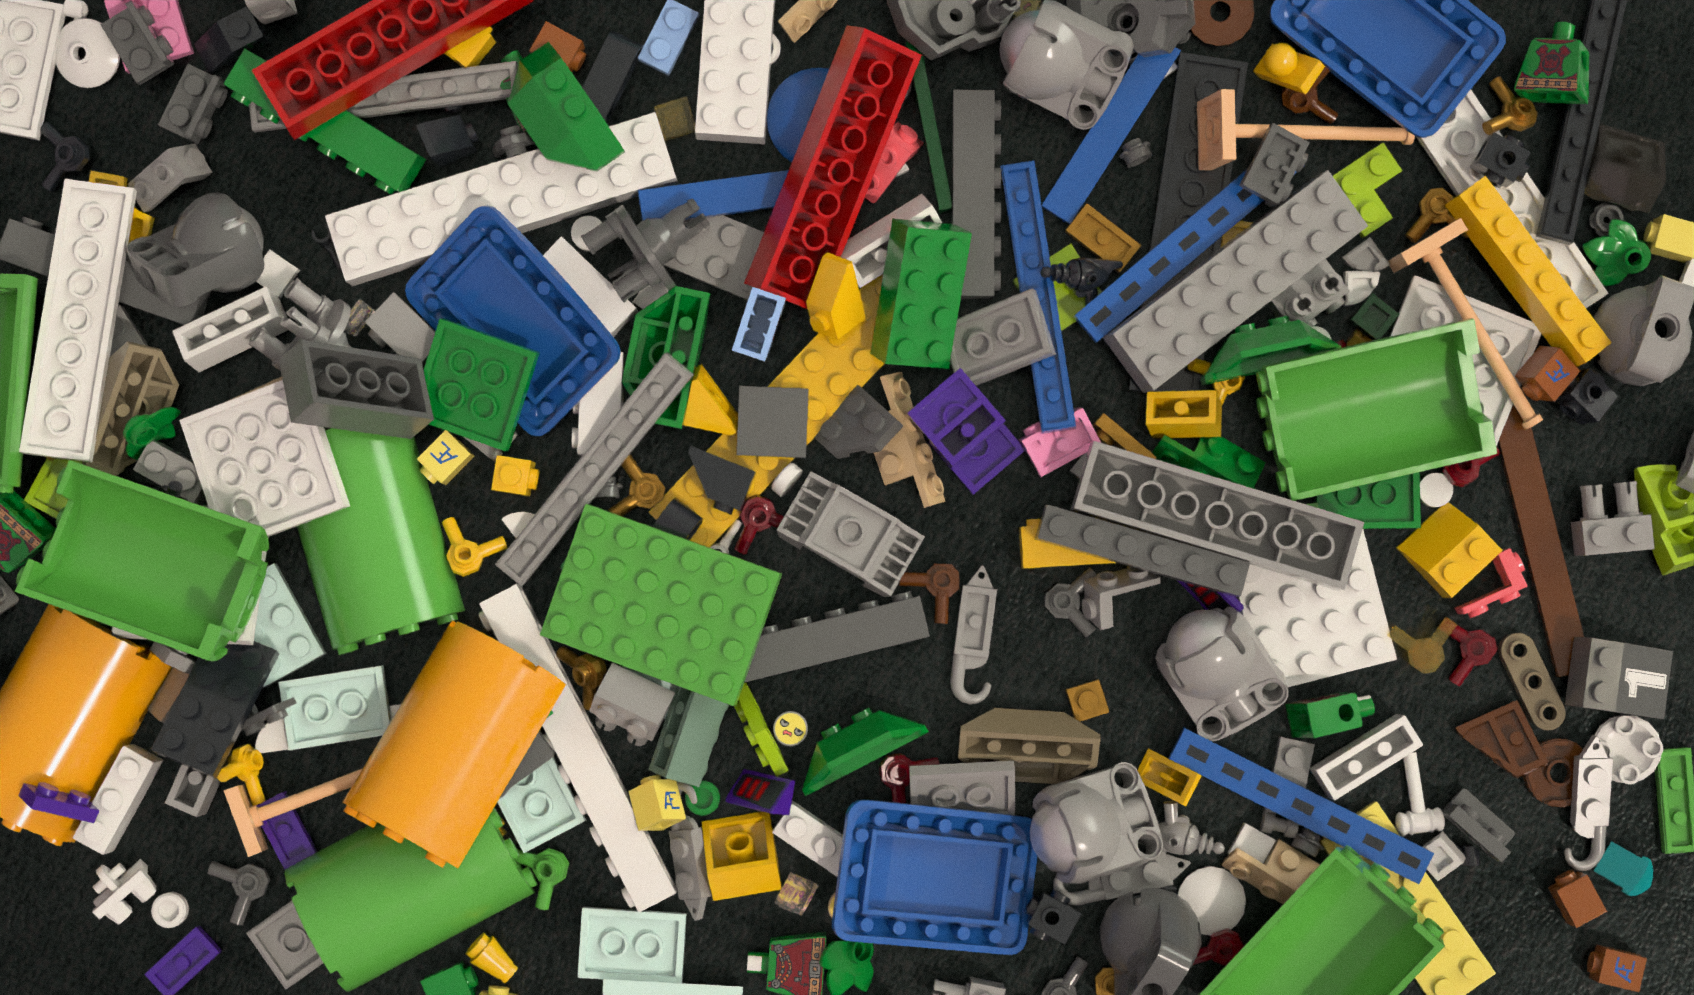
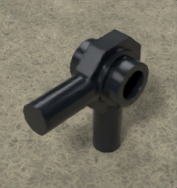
M46 122L40 127V132L56 148V165L44 179L42 186L53 192L68 172H80L89 161V147L79 137H64L50 122Z

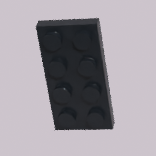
M256 641L253 642V645L227 644L224 647L228 649L227 654L217 661H208L198 657L151 748L154 753L217 779L279 656L277 650Z

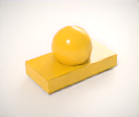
M1287 43L1272 44L1266 50L1265 55L1253 72L1261 79L1306 95L1325 66L1319 59L1296 52Z

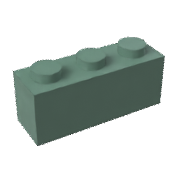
M677 686L648 770L667 779L700 787L702 778L708 769V760L713 745L719 736V728L724 713L729 705Z

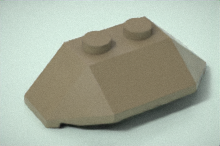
M127 341L109 357L93 462H82L83 465L117 476L124 471L125 467L138 461L132 459L126 453L128 442L123 437L126 423L136 415H151L160 409L171 407L179 387L161 349Z
M994 708L960 727L958 759L964 763L1014 760L1015 782L1057 784L1076 777L1087 769L1091 770L1097 767L1100 734L1065 712Z

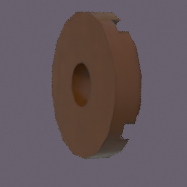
M1194 0L1196 24L1191 28V31L1204 43L1215 46L1232 44L1241 39L1250 29L1255 14L1253 0ZM1218 1L1227 3L1230 9L1229 16L1223 21H1215L1210 15L1211 6Z
M1551 738L1541 741L1539 744L1548 760V765L1523 775L1526 788L1536 800L1548 806H1570L1572 800L1574 756H1579L1583 749L1580 745L1568 739ZM1556 763H1562L1567 770V775L1561 782L1553 781L1550 776L1551 767Z

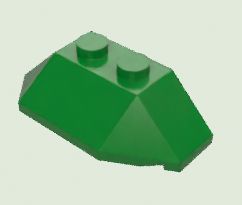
M549 41L520 60L508 105L546 160L597 172L625 153V150L598 109Z
M675 286L668 293L636 314L622 377V383L630 396L667 352L693 374L695 373L705 334L710 293ZM693 377L655 424L682 429Z
M1289 316L1268 320L1269 326L1256 329L1255 323L1236 327L1234 329L1235 334H1231L1226 338L1200 380L1202 385L1254 375L1256 372L1261 371L1262 366L1342 347L1301 320L1290 322Z
M867 708L851 716L854 723L842 729L838 723L822 731L820 734L823 739L817 741L802 788L804 795L807 796L928 733V729L925 724L881 710L872 713L870 708Z

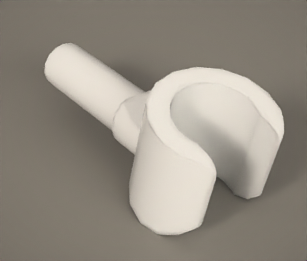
M65 0L63 13L65 16L74 18V20L85 19L88 14V6L81 0Z
M736 519L724 538L710 548L720 549L722 552L729 554L728 547L742 523Z

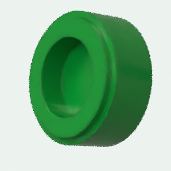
M706 780L701 781L700 787L691 785L696 792L697 803L692 804L686 793L685 801L689 810L701 816L714 812L720 803V792L716 785Z

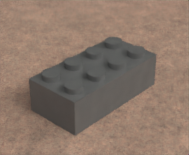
M301 339L279 360L291 423L412 439L434 420L423 366L419 358Z

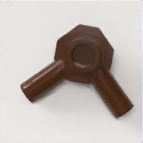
M1326 66L1324 67L1306 95L1284 87L1282 90L1283 105L1295 113L1311 111L1328 124H1332L1337 118L1338 113L1318 100L1317 86L1330 72Z
M934 564L926 573L904 572L899 581V586L926 587L935 596L934 623L948 624L949 597L959 589V572L952 564Z

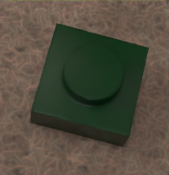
M1372 293L1349 322L1372 340H1377L1384 335L1400 314Z

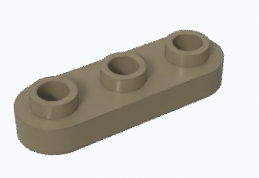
M1522 633L1506 635L1499 643L1498 654L1530 722L1536 728L1542 730L1558 728L1565 719V708L1533 640ZM1517 644H1521L1524 648V652L1520 657H1517L1513 652ZM1532 675H1535L1539 681L1535 688H1531L1528 684V680ZM1546 707H1551L1553 716L1547 720L1543 716V711Z

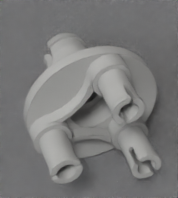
M297 278L288 286L284 296L308 312L307 317L300 313L297 308L292 307L285 314L297 323L284 316L280 321L282 327L296 335L295 339L290 344H284L267 332L265 328L260 327L249 340L251 347H254L272 360V366L281 371L279 360L301 339L351 347L346 333L343 332L349 321L351 308L341 299L331 301L325 295L319 296Z

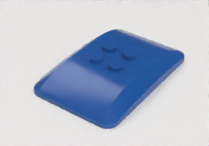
M1275 0L1270 9V18L1276 28L1311 57L1319 59L1333 75L1365 100L1419 138L1430 137L1440 129L1502 51L1506 43V35L1501 26L1468 0Z
M485 205L473 210L406 284L405 292L408 301L435 331L439 319L445 318L540 352L518 420V424L530 435L542 436L549 432L620 359V347L603 323L548 260L493 206Z
M865 799L855 801L849 806L845 816L832 916V929L840 939L851 942L1013 955L1020 952L1027 941L1029 925L1026 922L1028 915L1024 911L1033 896L1037 854L1032 847L1030 839L1032 819L1018 815Z

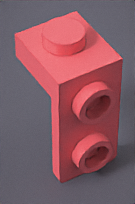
M897 122L892 128L865 195V198L871 203L878 201L905 163L917 154L924 144L918 138L917 133L909 126L901 125Z
M1511 548L1502 549L1503 551L1492 561L1504 586L1455 607L1457 614L1468 613L1469 618L1488 611L1487 604L1499 599L1500 603L1503 604L1520 596L1518 590L1527 587L1521 573L1525 568L1520 556L1516 552L1512 553Z

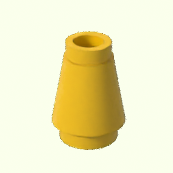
M482 933L465 953L471 958L470 963L500 979L503 983H506L518 969L494 936L488 937L485 933Z

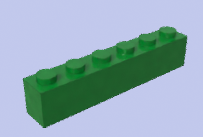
M244 49L225 80L224 85L234 90L231 97L248 107L251 102L257 104L262 108L259 113L260 115L278 124L281 118L252 72V69L263 64L266 60ZM347 110L299 137V139L305 142L309 137L320 143L317 150L334 160L337 155L343 157L348 161L345 167L359 176L364 177L367 172L377 178L374 185L391 195L395 190L398 192L408 190L426 161L424 157Z

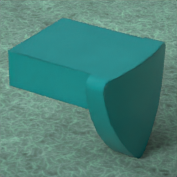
M1612 841L1594 869L1595 873L1621 887L1622 892L1628 896L1639 895L1648 890L1652 884L1653 865L1651 859L1645 856L1640 858Z

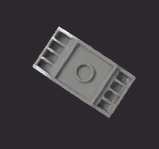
M813 472L809 473L776 530L779 537L798 549L804 546L865 581L864 587L883 597L892 595L925 537L902 523L896 517Z

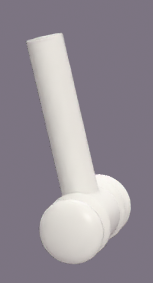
M1410 753L1403 758L1411 812L1407 811L1406 814L1402 812L1397 813L1395 818L1396 829L1401 836H1406L1408 833L1413 835L1424 832L1432 833L1434 830L1442 831L1445 826L1443 812L1439 807L1433 810L1430 808L1425 810L1417 753Z

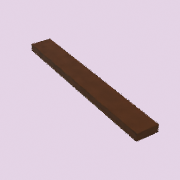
M1513 404L1497 444L1555 676L1561 677L1569 675L1574 637H1584L1532 428L1527 430L1523 428L1522 423L1524 421Z

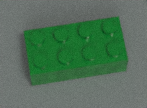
M892 218L870 354L885 364L949 369L972 236L971 232L956 224Z

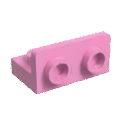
M1082 407L1074 409L1076 429L1041 434L1039 421L1023 430L1025 436L1018 440L1024 446L1040 477L1087 453L1090 443L1093 441L1101 443Z

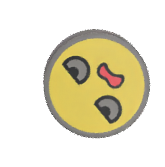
M787 711L777 717L774 722L773 732L781 744L795 746L805 739L808 725L800 713Z

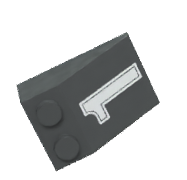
M1574 637L1565 705L1664 719L1673 651L1596 638Z

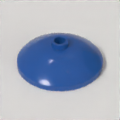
M810 68L791 75L778 86L770 100L767 112L768 132L775 148L791 163L829 69Z

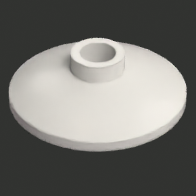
M77 19L65 25L60 31L56 66L66 80L79 87L93 88L105 84L114 76L119 66L120 56L100 24L102 23L97 20ZM80 47H83L86 52L85 58L82 60L78 56Z

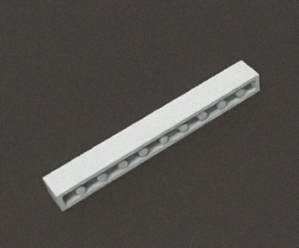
M515 584L479 603L483 610L478 613L487 631L493 629L498 642L523 655L525 659L532 662L535 666H541L566 684L552 708L553 714L542 725L546 732L542 736L554 752L557 753L562 763L557 767L566 784L572 782L578 794L573 797L577 808L582 815L588 814L594 825L589 828L593 839L598 846L602 844L605 846L609 857L605 858L609 870L614 877L618 875L621 877L625 885L621 892L630 908L635 906L638 912H641L676 894L678 891L648 831H638L630 796L583 708L560 660L556 657L549 639L540 636L542 626L522 587L519 584Z

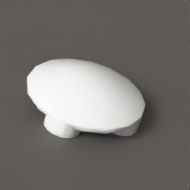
M1620 715L1610 718L1600 725L1595 733L1606 754L1613 759L1612 780L1615 782L1635 784L1653 773L1660 762L1663 744L1660 741L1659 735L1650 723L1638 716Z
M1209 865L1195 870L1185 878L1178 892V896L1189 903L1198 917L1201 934L1211 936L1213 933L1224 929L1231 930L1238 924L1244 914L1246 898L1243 886L1236 877L1223 868Z

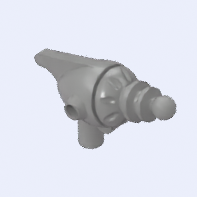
M1176 801L1164 802L1165 822L1158 824L1163 841L1162 851L1178 855H1189L1195 850H1199L1200 854L1204 850L1207 854H1210L1211 850L1216 854L1224 852L1223 843H1214V838L1210 837L1208 839L1206 833L1201 836L1197 827L1190 823L1187 816H1178V804ZM1138 839V844L1145 845L1141 840Z

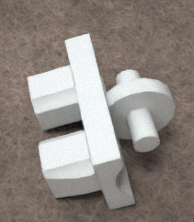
M141 859L127 871L120 863L113 869L101 865L96 870L100 880L93 885V889L100 895L93 901L96 908L93 909L92 913L99 919L105 915L118 925L121 924L132 912V907L124 900L130 892L142 903L147 901L156 892V885L147 874L148 865Z

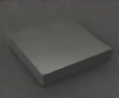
M739 386L737 456L806 458L809 389Z

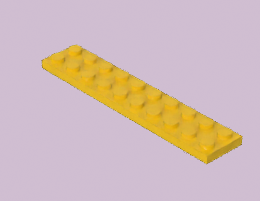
M883 274L859 290L866 316L862 322L839 340L818 333L768 386L809 389L807 445L820 431L822 424L829 420L850 392L857 385L862 388L885 364L870 354ZM737 432L733 435L722 434L706 451L757 473L747 498L761 495L779 473L795 459L786 457L737 456ZM694 465L664 495L663 500L648 512L657 520L666 506L674 498H677L703 518L702 524L690 541L707 547H711L740 517V511L736 509L730 515L712 507L714 501L707 498Z

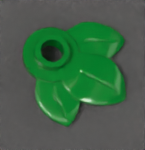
M1611 219L1608 227L1609 236L1594 238L1582 246L1588 258L1597 265L1594 273L1603 286L1618 284L1628 273H1639L1650 263L1651 251L1643 241L1638 240L1635 228L1627 221ZM1637 252L1640 254L1637 261H1628L1631 253Z
M167 407L151 415H136L129 419L123 431V437L128 442L126 446L128 456L138 460L146 445L153 440L157 441L174 437L175 431L171 422L179 416L181 411L174 407Z
M838 940L831 942L825 948L820 957L819 964L822 968L828 969L826 983L831 995H841L853 984L863 992L868 990L873 978V966L870 962L874 951L873 943Z

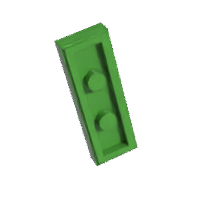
M1691 748L1663 749L1660 762L1655 769L1661 850L1664 854L1694 852V777Z

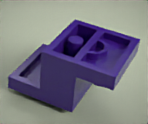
M961 368L907 413L929 439L928 443L972 495L1025 451V448L1003 424L1006 420Z

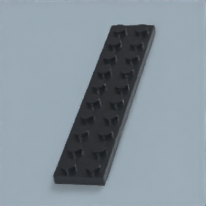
M1180 52L1149 251L1230 184L1233 161L1214 170H1198L1197 102L1221 89H1234L1235 124H1239L1248 62ZM1222 236L1142 303L1140 308L1217 251L1221 246ZM1204 353L1197 358L1204 360ZM1187 365L1157 389L1149 392L1199 391L1201 374L1189 370ZM1130 376L1128 391L1143 393Z

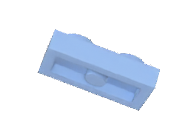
M667 0L638 56V61L669 76L700 16L699 13L674 0Z

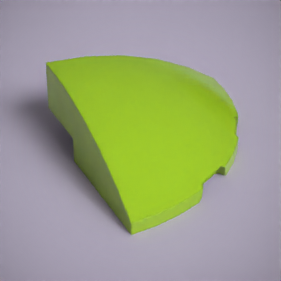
M1660 464L1638 467L1634 470L1635 481H1637L1636 488L1640 512H1643V515H1651L1654 549L1652 551L1662 575H1666L1694 565V494L1676 486L1679 471H1676L1675 465Z

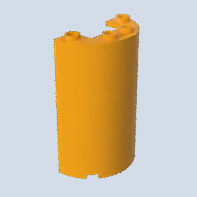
M48 604L0 690V817L3 819L1 823L5 827L16 832H21L22 828L41 835L43 839L57 846H61L63 842L76 841L73 839V836L81 820L33 810L18 795L23 783L37 786L39 782H44L57 787L59 791L69 793L70 790L81 791L90 796L89 801L92 803L122 747L129 745L148 712L149 705L172 669V666L163 663L150 650L151 646L147 644L137 645L126 638H117L112 635V630L90 618Z
M451 620L342 803L347 805L344 812L372 828L378 822L386 827L383 834L400 844L404 838L428 851L424 858L442 868L446 862L459 868L566 684L541 666H535L532 662L525 659L523 655L474 628Z

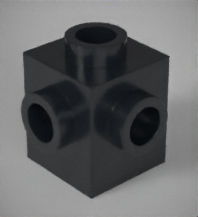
M1493 132L1485 139L1470 168L1486 176L1494 187H1508L1515 181L1521 182L1527 173L1530 164L1526 160L1531 152L1523 148L1524 144L1520 140L1508 135L1502 137Z
M1589 368L1580 370L1556 402L1560 405V410L1566 416L1574 419L1581 425L1599 422L1618 396L1605 384L1604 378L1598 372Z
M1052 889L1050 894L1042 890L1039 897L1033 895L1024 911L1028 915L1027 924L1032 926L1030 933L1046 942H1049L1052 937L1063 944H1066L1081 916V912L1068 905L1071 898ZM1054 911L1055 916L1053 919H1045L1048 912Z

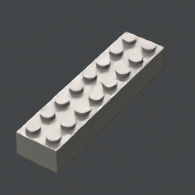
M1328 170L1315 175L1291 193L1284 203L1280 202L1106 334L1103 339L1143 393L1154 391L1359 234L1368 225Z
M1097 441L1090 443L1071 506L1072 511L1247 561L1251 565L1337 591L1345 590L1364 526V522Z

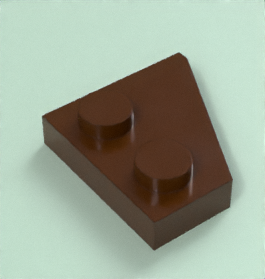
M1517 700L1456 727V732L1459 736L1515 779L1548 765V760Z

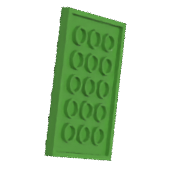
M585 504L540 636L728 705L736 706L782 573L593 505Z

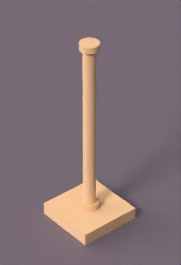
M1221 89L1197 102L1198 170H1214L1236 160V138H1263L1269 127V124H1235L1234 89ZM1278 125L1302 139L1401 141L1403 145H1412L1415 139V135L1403 127Z
M1460 218L1388 261L1390 263L1389 266L1393 273L1420 258H1422L1424 263L1429 262L1462 319L1473 318L1475 320L1479 347L1523 419V428L1527 430L1541 422L1543 418L1540 413L1536 415L1440 255L1443 253L1440 246L1468 230Z
M362 769L260 808L257 805L252 806L245 784L224 790L248 857L268 849L260 827L264 825L263 821L351 788Z

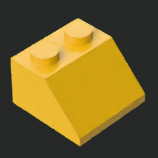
M1449 502L1439 507L1421 524V528H1416L1396 547L1442 598H1452L1503 551L1477 523Z
M762 811L702 821L706 869L713 901L782 890L770 813Z

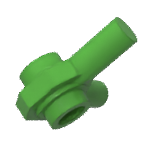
M550 848L538 855L529 852L523 853L522 850L517 849L520 857L515 859L516 863L533 868L535 876L540 881L535 907L548 910L554 885L566 878L569 866L568 860L562 852Z

